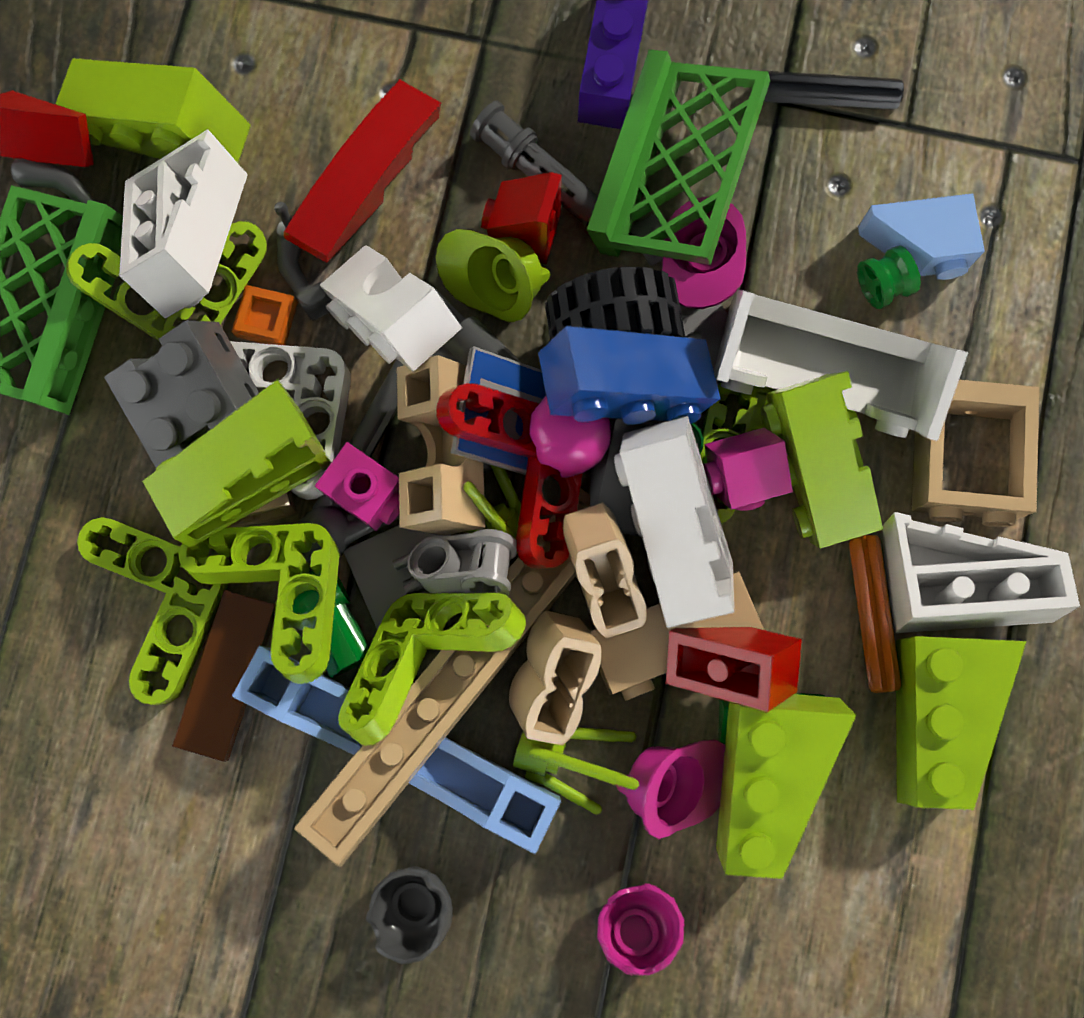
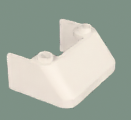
M737 290L733 295L714 374L717 380L722 381L721 387L751 395L754 386L763 388L766 386L778 390L826 374L849 371L852 388L842 391L847 409L877 419L875 429L878 431L906 438L910 429L928 439L938 441L968 352L758 296L754 293Z

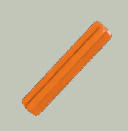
M864 535L851 539L849 549L868 686L870 691L874 693L895 692L900 690L901 680L881 540L877 535Z

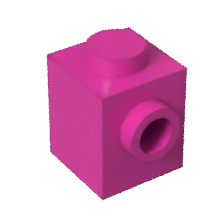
M766 428L704 444L707 463H704L703 467L711 493L731 510H753L764 505L767 499L793 492L785 441Z
M346 442L318 480L315 487L327 498L377 531L383 522L390 525L400 514L399 477Z

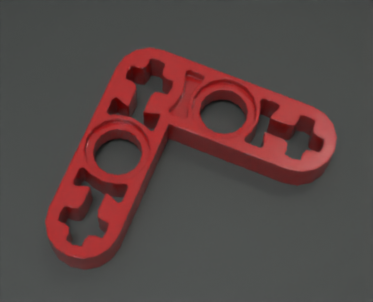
M465 383L446 390L439 397L436 405V416L440 426L448 434L528 457L516 535V550L519 558L526 566L533 569L555 568L562 565L570 555L563 534V521L565 515L577 511L582 473L568 478L560 477V471L538 461L536 446L533 444L530 436L531 414L539 403L474 383ZM466 400L465 405L468 410L477 413L489 412L486 418L480 416L464 421V413L461 410H457V403ZM508 410L516 412L523 422V432L518 440L509 437L505 432L503 418ZM547 476L555 478L561 488V497L555 506L549 504L544 499L542 493V485ZM555 515L556 519L555 522H549L550 519H540L539 516ZM543 535V540L550 542L549 552H544V548L537 545L538 536Z

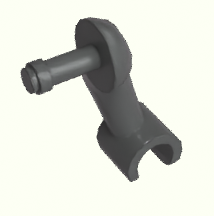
M15 159L11 164V176L22 187L53 188L62 191L73 201L87 204L88 200L98 202L77 176L68 169L50 163L33 162L26 159ZM79 216V217L77 218V220H78L79 223L81 222V219H82L81 216Z
M277 202L274 210L282 220L276 229L278 270L295 293L309 319L314 321L330 313L326 305L331 300L321 288V282L311 286L302 273L299 264L301 248L284 239V230L293 216H290L285 203Z

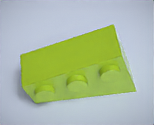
M72 58L55 103L56 105L86 114L91 145L105 144L158 159L163 158L208 129L238 163L251 124L194 67Z
M849 371L826 374L765 393L769 405L761 407L767 430L785 441L791 483L799 503V507L792 508L797 531L801 539L809 537L810 543L820 549L883 530L871 471L868 465L864 466L856 441L857 438L863 437L860 421L858 418L850 420L842 393L843 390L852 388Z
M277 379L178 455L162 462L155 472L142 482L173 538L192 548L325 471L332 462L305 416Z
M923 636L896 640L901 688L896 691L897 803L918 808L974 810L1027 641Z
M794 694L769 712L729 702L716 851L725 875L783 879L856 717V714L841 698Z

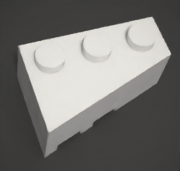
M208 129L125 181L119 276L165 319L183 308L188 309L197 305L209 293L248 175Z
M688 416L624 433L620 454L614 456L615 467L621 485L623 487L629 486L633 500L631 513L634 526L638 535L642 536L644 540L649 570L656 585L667 628L734 613L733 561Z
M894 512L885 522L883 530L877 532L881 540L894 633L1053 623L1080 607L1069 554L1066 552L999 536L994 540L964 533L961 527L948 524L944 527L913 521L910 515Z

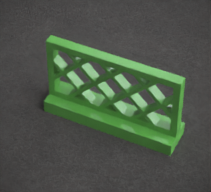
M649 49L587 227V232L600 254L619 257L621 250L711 265L770 84V77L767 71L671 62L668 51ZM681 81L699 82L706 89L683 105L676 98ZM735 87L752 88L749 99L730 111L721 99V96ZM714 101L722 116L697 130L689 116ZM683 121L691 135L666 150L661 143L663 133ZM731 127L737 136L734 145L714 156L705 142ZM699 146L708 161L682 176L673 161ZM727 165L726 171L724 172L722 167ZM668 166L676 181L650 195L645 187L648 177L663 167ZM716 172L722 181L719 191L699 203L690 187ZM684 191L693 207L666 222L658 206ZM642 195H643L644 198H645V200H643V201L640 202V200H641V198H642ZM653 211L661 227L644 237L629 235L633 222ZM710 211H712L711 216H710V219H709V217L707 216V213H709ZM701 218L706 226L701 246L679 243L674 233Z
M11 185L0 216V299H3L10 315L0 321V337L16 329L23 347L6 357H3L0 350L1 395L63 414H70L105 306L78 290L70 282L66 273V263L72 252L79 246L87 243L100 244L121 256L123 216L108 205L88 200L87 204ZM25 204L37 205L43 219L23 231L19 221ZM76 215L81 216L82 219L75 238L65 242L59 226ZM49 232L56 249L36 261L29 244ZM19 251L26 268L7 279L3 272L6 259ZM97 255L90 260L80 257L78 264L84 268L81 278L90 283V281L98 277L112 285L104 292L109 297L115 279L101 269L104 260ZM63 262L65 269L60 284L50 291L42 274ZM32 280L39 298L20 309L13 291ZM46 310L48 319L43 334L33 339L26 321ZM29 359L32 366L24 389L17 388L9 370Z

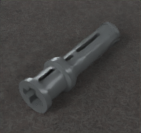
M493 101L485 107L474 121L470 130V137L476 142L483 141L502 157L501 163L507 169L517 170L519 168L527 176L543 174L546 171L561 174L562 184L575 194L572 197L561 188V205L587 228L598 196L538 145L539 140L536 137V132L531 128L523 129L505 114V107L502 103ZM498 130L502 131L509 138L508 141L498 133ZM530 156L535 160L534 163L529 160Z

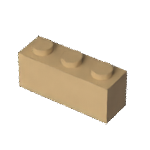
M740 572L733 574L734 613L667 628L661 603L647 608L646 622L643 627L610 638H605L597 629L590 631L601 645L602 654L599 671L609 695L621 691L625 701L655 689L651 679L667 672L669 631L674 628L754 627L764 630Z

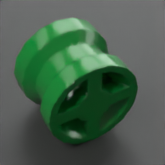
M895 246L887 250L884 257L879 260L868 258L857 266L860 288L870 305L876 309L889 306L893 302V298L898 295L909 297L920 290L921 279L917 264L909 251L902 246Z

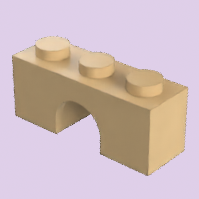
M439 355L428 358L414 372L405 365L397 367L398 420L414 425L421 432L428 452L426 467L399 473L400 528L444 536L486 527L485 516L463 489L464 483L472 482L484 496L483 462L451 453L454 436L448 434L440 426L436 416V405L439 397L446 390L464 383L466 365ZM460 402L457 403V410H459Z

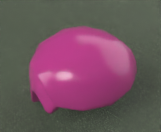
M546 396L531 414L530 436L533 444L536 446L538 461L541 464L560 471V477L565 478L581 474L594 467L602 460L611 444L610 419L601 418L590 422H579L574 419V416L550 415Z
M645 883L615 892L603 906L598 916L597 939L607 961L628 975H652L665 969L672 963L683 945L684 918L674 898L654 885Z

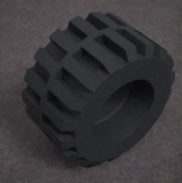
M616 267L591 272L559 286L556 291L547 297V302L545 303L550 341L565 326L685 337L676 281L673 277H669L668 273L661 270H653V268Z

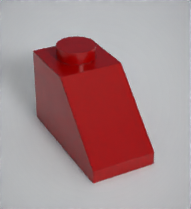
M548 172L501 182L496 200L488 198L485 204L481 228L486 229L488 236L493 238L513 237L525 241L532 247L538 256L539 262L547 264L560 221L562 175Z
M754 627L674 628L669 631L666 684L769 712L797 693L802 639Z

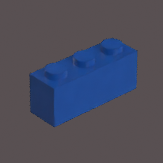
M565 326L538 353L550 415L574 416V419L579 422H590L601 418L622 419L625 424H639L649 420L670 421L688 416L690 424L701 418L702 412L720 400L711 357L705 339Z

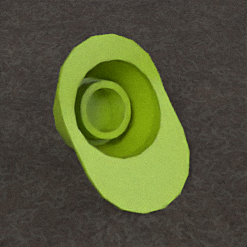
M456 229L445 234L438 243L435 257L437 270L446 289L465 305L494 315L504 321L512 323L524 319L531 309L532 300L540 291L541 286L550 278V271L541 266L538 256L532 247L521 239L513 237L493 238L472 230Z

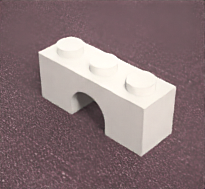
M367 245L362 247L320 284L321 288L332 300L326 305V308L346 330L350 328L366 346L371 344L377 353L389 364L397 359L413 372L462 329L459 322L432 286L411 273H408L402 279L386 257Z

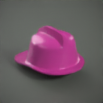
M700 197L697 200L700 203L708 197ZM688 201L678 208L669 221L692 208L691 202ZM730 203L711 265L663 257L662 271L668 273V276L673 277L676 281L680 305L696 309H705L719 305L733 296L743 283L746 270V229L743 216ZM710 211L709 213H707V216L709 217V219H710V216H711L712 211ZM701 218L674 233L679 243L701 246L706 226Z
M702 740L680 748L667 746L651 747L644 750L632 765L630 773L626 776L637 779L639 787L636 790L616 785V787L627 796V802L633 812L643 818V824L649 835L658 839L670 836L677 831L701 823L717 811L720 807L725 745L717 740Z

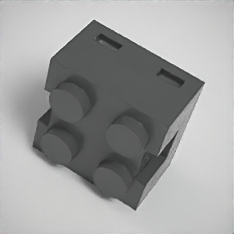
M185 320L159 338L162 347L150 359H129L104 377L156 468L165 460L178 455L259 394L219 322Z

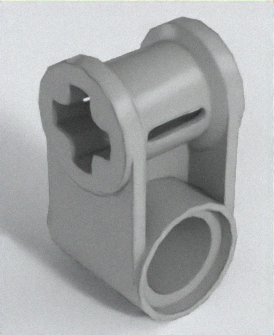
M482 529L474 533L443 537L432 536L424 539L414 547L409 555L407 568L410 574L429 593H501L509 597L511 583L507 579L510 560L517 553L516 539L510 534L494 529Z

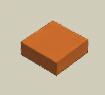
M246 285L231 332L236 338L261 344L286 345L298 301L292 295Z

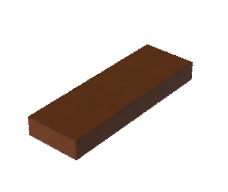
M224 590L172 747L223 762L229 761L247 706L246 703L232 697L259 645L266 647L275 619V604Z

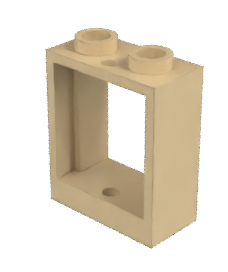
M959 380L947 414L1010 420L1008 496L942 490L944 421L938 441L928 439L915 431L912 511L928 512L929 519L937 522H960L963 520V516L981 517L982 525L1015 526L1016 520L1035 513L1037 509L1039 387Z

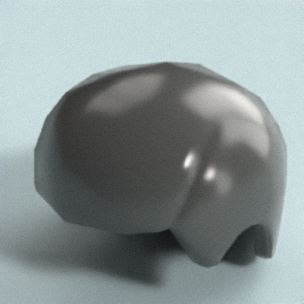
M413 866L392 871L374 888L369 905L370 909L366 916V920L371 924L377 939L376 950L382 956L399 964H407L424 960L443 943L452 924L453 907L451 897L439 877L431 874L428 869Z

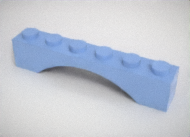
M259 645L232 697L282 723L306 732L350 754L355 755L362 747V744H359L341 728L338 721V715L350 689L349 687L324 674L310 683H293L275 668L271 661V648ZM289 657L296 666L300 664L297 660ZM446 737L409 782V784L440 800L482 827L536 854L561 803L560 796Z

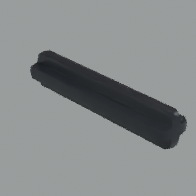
M767 71L770 77V84L764 102L895 110L902 102L904 83L902 80L895 78Z

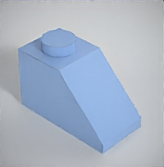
M973 193L871 205L858 225L859 236L883 253H886L887 250L895 246L906 248L914 258L920 276L936 274V278L939 280L960 277L966 274L969 267L985 252Z

